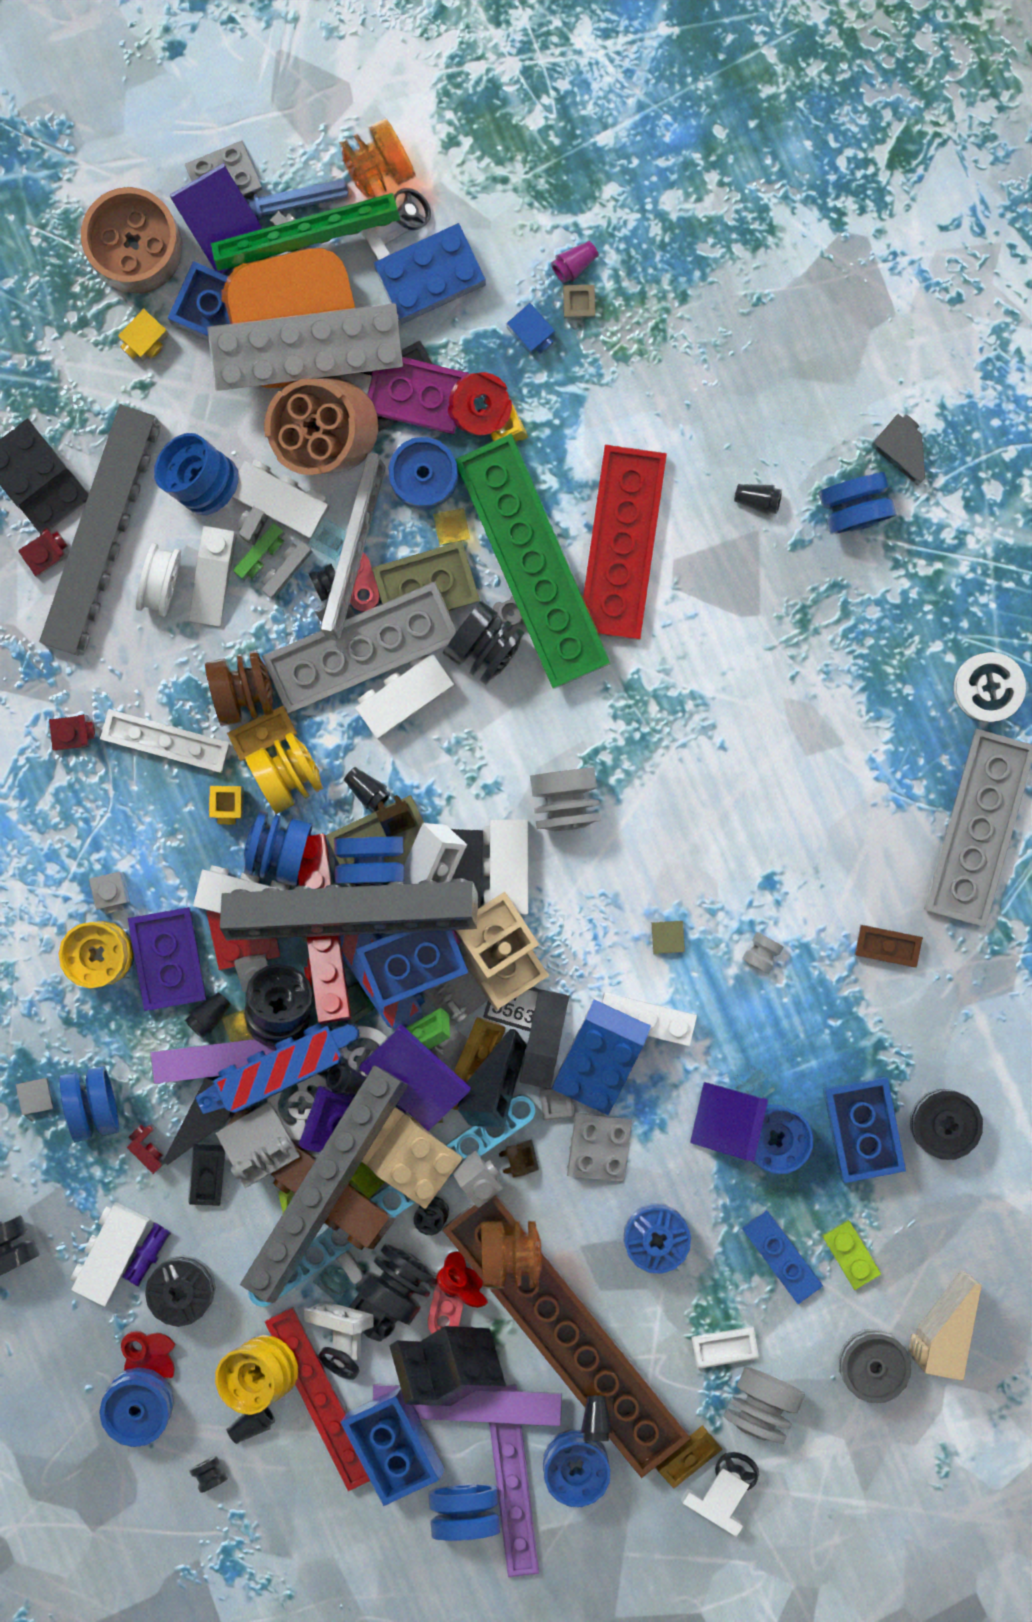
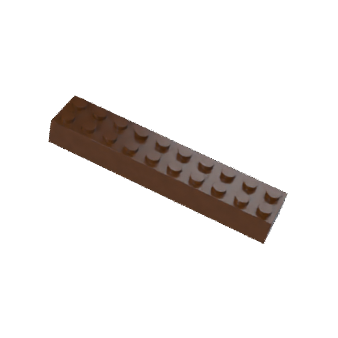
M498 1194L479 1208L472 1203L443 1227L442 1231L584 1408L587 1396H606L612 1433H609V1439L641 1478L691 1439L689 1432Z

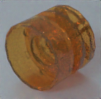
M386 117L368 126L371 142L366 144L357 133L352 135L357 149L354 151L346 139L338 142L342 152L343 164L355 187L365 195L367 200L376 197L371 186L373 183H376L382 194L387 193L384 177L388 175L397 186L416 177L409 157Z
M528 1220V1235H520V1221L514 1222L512 1235L505 1234L502 1221L481 1222L483 1289L504 1288L507 1274H513L516 1288H521V1273H529V1287L538 1288L537 1282L542 1270L541 1238L536 1227V1220Z

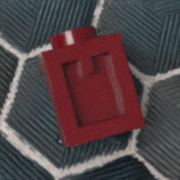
M46 528L42 531V535L18 550L35 577L40 576L68 557L63 550L68 546L58 531L52 534Z
M82 714L73 717L49 719L53 751L91 747V739H95V726L93 720L88 721V715Z
M152 1123L146 1128L141 1124L128 1137L132 1142L126 1148L154 1174L165 1164L161 1159L163 1153L152 1142L147 1145L143 1141L156 1127Z

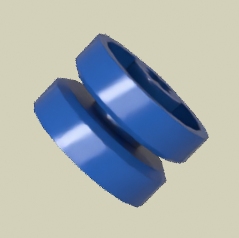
M429 437L412 438L402 443L393 453L388 466L389 481L396 497L406 506L417 510L434 509L445 504L454 494L458 482L457 463L451 450L441 441ZM426 467L429 475L426 478H420L418 476L419 468Z
M885 472L848 480L818 492L823 508L834 509L843 507L842 510L830 514L826 519L830 535L866 529L897 515L892 499L882 498L872 501L873 497L884 494L889 488Z
M403 837L334 839L335 855L339 858H354L355 863L339 864L335 867L336 884L355 883L358 885L360 883H369L379 886L385 885L384 882H404V865L399 862L384 863V857H396L404 853Z
M105 1066L87 1070L85 1078L86 1087L78 1072L60 1076L63 1112L74 1143L92 1138L94 1133L93 1121L101 1136L119 1133L117 1105L111 1080Z
M142 1367L126 1369L115 1376L102 1398L99 1411L102 1427L110 1438L121 1445L139 1447L150 1444L160 1437L172 1415L174 1405L172 1388L166 1379L154 1370Z
M464 1484L441 1487L429 1491V1509L440 1514L431 1519L430 1522L431 1537L433 1539L444 1541L474 1540L495 1536L500 1533L499 1515L486 1511L498 1505L497 1486Z

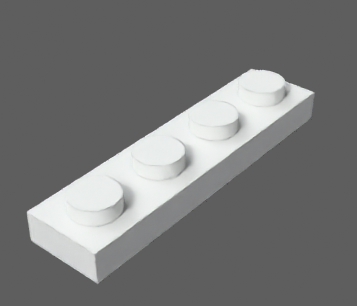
M108 709L100 737L104 741L220 773L223 771L230 743L111 709Z

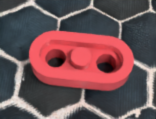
M365 553L362 554L360 568L358 569L350 599L352 607L361 612L376 607L380 599L373 570ZM367 590L370 594L368 600H359V591Z
M438 1283L435 1286L428 1316V1328L432 1334L442 1328L437 1320L443 1315L447 1316L450 1320L447 1326H459L464 1302L457 1296H448L443 1292Z

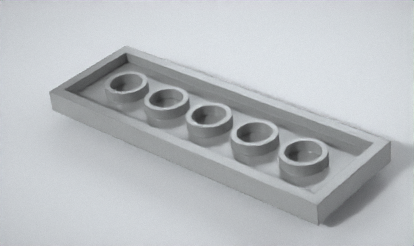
M395 303L207 327L216 391L403 367Z
M432 582L346 619L338 641L327 639L322 630L264 654L262 658L288 714L448 645L457 630L436 582Z
M980 729L974 730L924 910L986 927L1030 772L1032 744Z

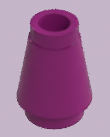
M587 241L555 255V260L551 262V267L561 282L566 283L569 280L573 282L599 254L596 247L590 241Z

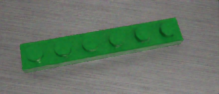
M389 193L211 243L217 270L233 269L244 263L267 259L270 256L284 252H294L302 247L316 243H326L331 239L341 236L355 235L373 227L387 226L392 222L400 220L394 195Z

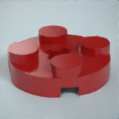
M487 372L466 374L456 382L451 390L448 415L462 431L476 436L491 434L501 429L510 417L512 401L509 399L508 392L506 391L508 388L494 374ZM482 395L484 397L483 403L487 405L486 410L480 409L476 411L474 399H479Z

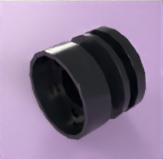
M480 601L450 640L443 654L458 665L464 663L471 656L475 661L469 673L474 676L483 665L487 669L479 681L487 685L491 679L501 674L514 657L525 632L517 628L510 638L505 636L512 623L508 620L498 629L494 628L493 624L498 612L483 601Z
M282 964L265 966L254 973L248 981L246 989L244 1020L246 1029L255 1040L265 1046L276 1047L275 1044L292 1037L294 1041H297L303 1037V1031L308 1029L313 995L310 982L305 975L292 966Z
M385 1243L381 1248V1252L390 1259V1262L376 1256L374 1263L383 1271L382 1274L378 1275L366 1271L355 1290L388 1315L404 1324L410 1325L421 1309V1306L412 1295L415 1292L421 1296L429 1297L431 1292L421 1282L423 1281L435 1287L437 1285L436 1275L429 1269L427 1264L410 1252Z
M186 1255L170 1257L154 1270L147 1281L145 1290L147 1306L154 1317L166 1325L176 1327L190 1325L204 1315L214 1300L216 1290L214 1275L208 1266L196 1257ZM178 1285L184 1286L183 1292L187 1294V1296H182L180 1300L174 1298L175 1292L171 1290L172 1288L176 1289Z

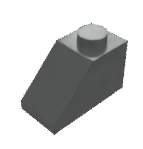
M897 414L871 446L918 486L925 479L922 433L917 430L920 426L910 416L905 414L902 417Z

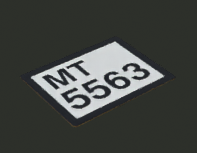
M531 987L496 1011L488 1000L483 1018L530 1032L539 989Z

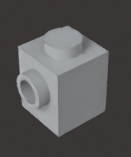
M115 872L89 879L96 910L104 909L105 914L124 910L122 904L130 902L124 872Z
M476 1151L461 1161L452 1172L461 1189L478 1208L503 1189L497 1179L501 1175L499 1170L491 1160L485 1162Z

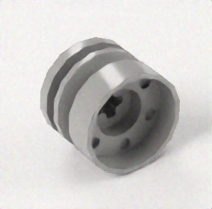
M594 767L530 776L532 796L547 798V804L534 808L535 814L549 812V819L536 821L537 829H546L554 832L585 828L594 822L601 821L600 813L586 814V807L598 806L599 800L584 799L585 792L597 788Z
M744 1367L737 1387L748 1396L746 1400L731 1397L730 1403L741 1409V1412L726 1409L724 1418L750 1436L763 1441L768 1440L784 1444L787 1438L786 1434L775 1427L791 1429L792 1424L781 1416L782 1411L798 1413L805 1393L769 1374L750 1367Z

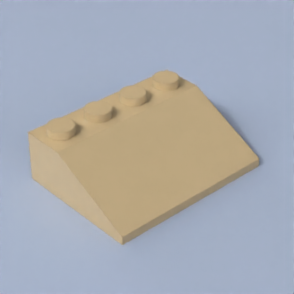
M960 1271L919 1324L917 1333L910 1336L908 1352L911 1353L913 1360L926 1374L964 1381L982 1286L967 1272Z

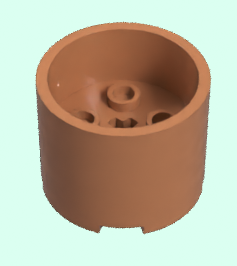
M123 187L106 192L89 207L81 226V243L85 256L99 277L114 289L128 293H148L167 283L178 269L183 244L181 233L168 207L149 191L134 187ZM134 238V240L138 241L140 247L134 250L132 247H129L128 240Z
M337 378L301 379L278 391L273 397L266 411L264 432L265 437H268L269 444L277 460L287 469L305 475L338 473L358 466L366 459L367 454L372 451L378 434V418L371 399L357 385ZM314 421H316L318 426H321L319 432L313 427Z

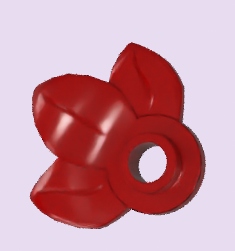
M460 1252L449 1253L445 1257L444 1267L438 1271L436 1276L441 1290L451 1296H457L466 1305L480 1308L487 1305L486 1297L479 1291L484 1284L483 1280L474 1269L466 1267L465 1258Z
M141 1331L129 1332L121 1341V1351L126 1358L124 1371L126 1369L142 1367L154 1370L164 1378H173L175 1367L168 1353L173 1350L176 1344L170 1337L162 1333L155 1332L146 1335ZM134 1341H137L141 1344V1350H137L134 1348Z

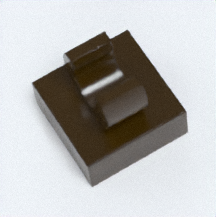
M398 795L394 796L396 804L385 808L383 802L378 803L379 811L376 814L386 837H391L416 826L406 801H402Z
M532 1139L507 1146L506 1150L499 1153V1157L508 1156L510 1167L502 1170L504 1174L512 1173L513 1178L539 1170Z

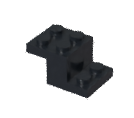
M28 418L0 439V486L13 503L22 510L40 535L43 534L42 531L46 528L51 530L87 501L88 492Z
M444 1326L422 1341L397 1340L389 1345L405 1405L452 1406L474 1391H500L506 1387L490 1328Z

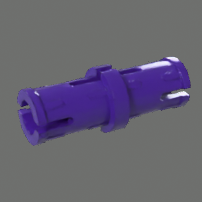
M154 1222L142 1245L136 1247V1255L121 1277L139 1287L151 1264H156L158 1261L157 1255L172 1232Z

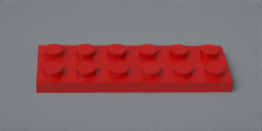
M606 444L604 446L583 599L600 635L635 640L641 639L667 453Z

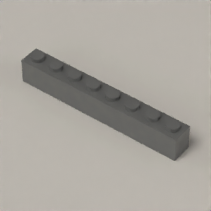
M119 404L39 643L76 656L79 655L80 650H86L91 633L87 632L90 620H96L101 606L100 603H97L100 590L106 591L111 574L107 573L110 561L115 562L120 551L121 544L117 543L120 531L126 532L131 515L127 514L130 502L135 503L138 498L141 485L137 484L140 472L145 473L150 462L151 455L147 454L150 442L156 443L160 433L161 425L157 424L158 419L155 415Z
M453 879L450 882L444 883L423 880L419 884L390 882L387 885L374 886L369 883H360L356 887L327 885L325 888L312 889L307 886H298L294 890L265 888L263 891L256 892L235 889L231 893H222L220 930L228 941L477 929L478 893L473 881L466 879Z
M373 1066L241 1281L240 1285L265 1302H276L405 1092L408 1084L383 1068Z

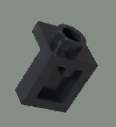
M360 1294L356 1296L348 1307L374 1315L373 1327L362 1331V1333L378 1342L392 1334L395 1329V1323L398 1321Z

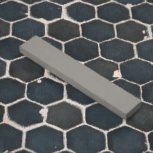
M367 454L321 625L322 632L330 640L338 641L342 633L386 466L378 454Z

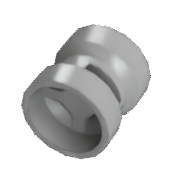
M756 932L752 940L754 947L745 952L742 960L769 974L773 968V957L780 955L784 946Z

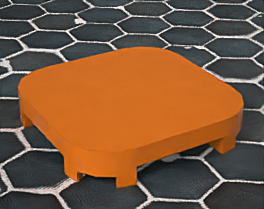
M316 247L304 248L260 261L241 264L233 268L234 271L227 278L224 289H221L222 302L226 304L230 324L355 308L348 274L342 260L333 252ZM296 381L260 386L264 388H281Z

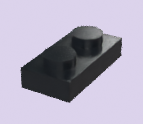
M193 1144L188 1194L189 1205L220 1206L225 1162V1150L222 1145Z

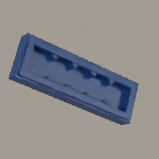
M767 1209L741 1227L797 1304H800L823 1287Z

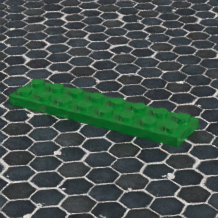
M513 435L504 436L456 458L455 461L552 688L556 689L610 665L611 661Z

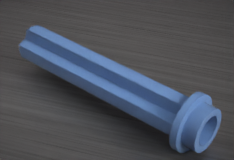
M341 179L258 198L256 194L254 198L248 199L253 213L260 220L263 215L277 213L278 211L281 212L346 198L348 196V188L345 180Z

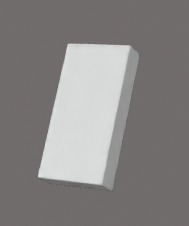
M753 1326L691 1337L697 1369L759 1359Z

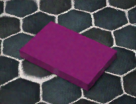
M402 357L403 367L372 371L368 397L375 407L377 417L451 435L455 434L457 425L448 415L449 396L456 382L469 373Z

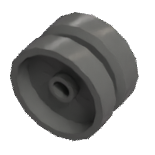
M864 1329L852 1335L843 1345L838 1358L839 1372L847 1388L858 1399L869 1403H885L898 1397L907 1387L911 1376V1360L904 1346L892 1334L879 1329ZM880 1362L881 1364L877 1365V1371L872 1372L870 1369L871 1363Z

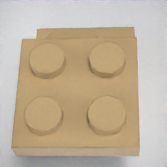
M503 892L478 909L477 929L453 930L468 953L463 956L467 968L495 1011L549 976L532 950L539 943L506 892Z
M395 1107L362 1162L383 1181L426 1209L463 1157L435 1138L420 1123Z

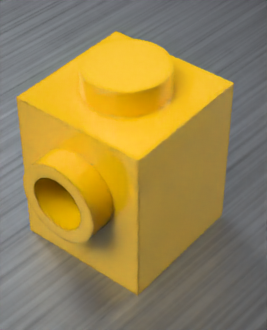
M143 308L118 335L123 342L120 348L133 360L137 356L143 361L148 357L153 359L163 349L164 345L162 342L169 333Z
M210 786L209 817L217 818V824L236 825V819H243L244 787Z

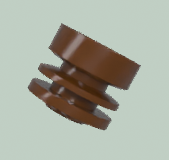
M257 650L249 651L251 666L246 667L242 654L237 655L236 670H231L225 658L205 663L208 685L221 727L241 722V707L247 706L253 719L258 718L256 703L261 702L265 715L273 714L274 694L267 667L261 660Z

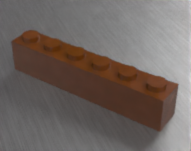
M247 1108L241 1112H236L226 1127L253 1110ZM293 1140L291 1141L300 1157L270 1174L275 1178L273 1184L286 1194L290 1190L294 1193L297 1192L316 1161L313 1155ZM348 1183L324 1223L335 1231L341 1228L348 1233L347 1240L358 1249L363 1250L366 1247L374 1250L396 1218Z

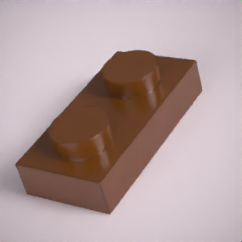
M860 924L854 955L917 968L923 937Z

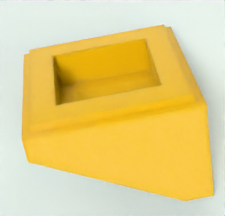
M513 404L506 424L501 429L491 433L493 441L509 434L513 435L515 441L528 438L527 432Z

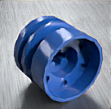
M184 433L173 438L159 453L154 466V479L158 487L196 515L207 516L218 512L228 504L235 494L239 482L238 469L235 463L196 433Z
M259 811L246 841L244 874L253 876L257 863H261L260 878L265 879L270 867L273 866L277 867L276 882L297 887L300 864L307 837L311 836L312 823L291 819L286 831L280 830V815L275 814L271 827H266L268 812Z
M767 1104L755 1160L751 1162L773 1174H787L799 1169L808 1160L813 1149V1133L809 1123L800 1113L779 1104ZM770 1131L780 1133L776 1137L778 1140L777 1144L767 1142L771 1138Z
M650 1203L639 1207L629 1216L624 1226L623 1240L629 1258L637 1267L648 1273L663 1274L676 1269L685 1261L690 1251L691 1235L685 1219L676 1209L666 1204ZM657 1232L658 1235H666L662 1239L663 1246L658 1247L657 1244H649L653 1240L652 1233Z
M572 1429L559 1433L548 1443L543 1454L544 1480L548 1492L558 1502L569 1507H584L595 1503L605 1494L610 1483L611 1470L603 1443L601 1441H583L584 1433H580L581 1430ZM580 1459L582 1468L576 1466L572 1470L570 1461L576 1463Z

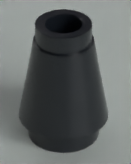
M738 484L734 502L766 515L770 513L777 514L781 503L782 489L775 488V485Z
M357 767L351 769L343 780L348 784V787L365 809L370 808L373 812L379 810L378 803L383 802L385 804L391 794L386 790L387 786L359 770Z
M217 992L214 996H211L189 1011V1016L184 1021L199 1037L203 1038L206 1034L210 1035L231 1004L222 994Z
M336 1064L327 1073L326 1085L334 1094L355 1096L366 1077L347 1064Z
M587 1396L580 1432L584 1433L583 1441H609V1433H612L606 1396Z
M267 1407L259 1413L251 1415L241 1414L226 1430L231 1440L238 1444L241 1441L270 1430V1425L275 1423V1418L270 1408Z

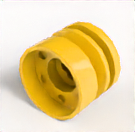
M292 731L285 735L291 747L290 749L285 751L278 739L274 741L277 756L274 758L264 748L245 757L256 782L276 815L295 805L291 790L296 788L306 799L310 795L304 783L309 781L316 792L324 789L320 781L319 769L305 744L299 741Z
M95 921L79 924L69 930L61 941L58 955L60 967L69 980L78 986L96 988L112 985L124 978L132 966L134 952L132 941L125 930L115 923ZM95 948H104L105 951L102 953V956L105 958L104 960H95L94 957L97 954L94 950Z
M267 1335L251 1338L240 1347L229 1352L220 1360L215 1371V1385L221 1399L234 1411L248 1415L259 1413L284 1397L293 1389L298 1378V1365L294 1353L286 1343L276 1337Z

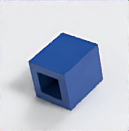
M531 303L506 323V328L530 355H533L536 351L542 354L554 343L551 338L555 335V330Z

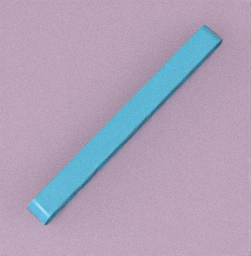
M526 1095L512 1097L504 1125L505 1129L501 1135L492 1136L487 1132L486 1127L471 1126L446 1145L463 1157L461 1161H463L470 1154L462 1151L461 1142L467 1137H472L479 1144L476 1152L482 1156L533 1119L535 1115L533 1100ZM518 1101L527 1102L530 1106V1113L524 1118H518L512 1112L513 1105ZM387 1185L369 1198L393 1217L415 1203L391 1185ZM389 1192L397 1193L401 1198L400 1206L397 1208L387 1207L384 1203V1196ZM330 1227L316 1235L310 1247L320 1248L324 1253L323 1260L313 1263L307 1258L305 1253L296 1268L298 1277L293 1281H288L278 1299L354 1245L349 1241L344 1245L335 1243L332 1238L334 1230ZM248 1291L249 1298L255 1305L266 1307L272 1304L271 1302H265Z

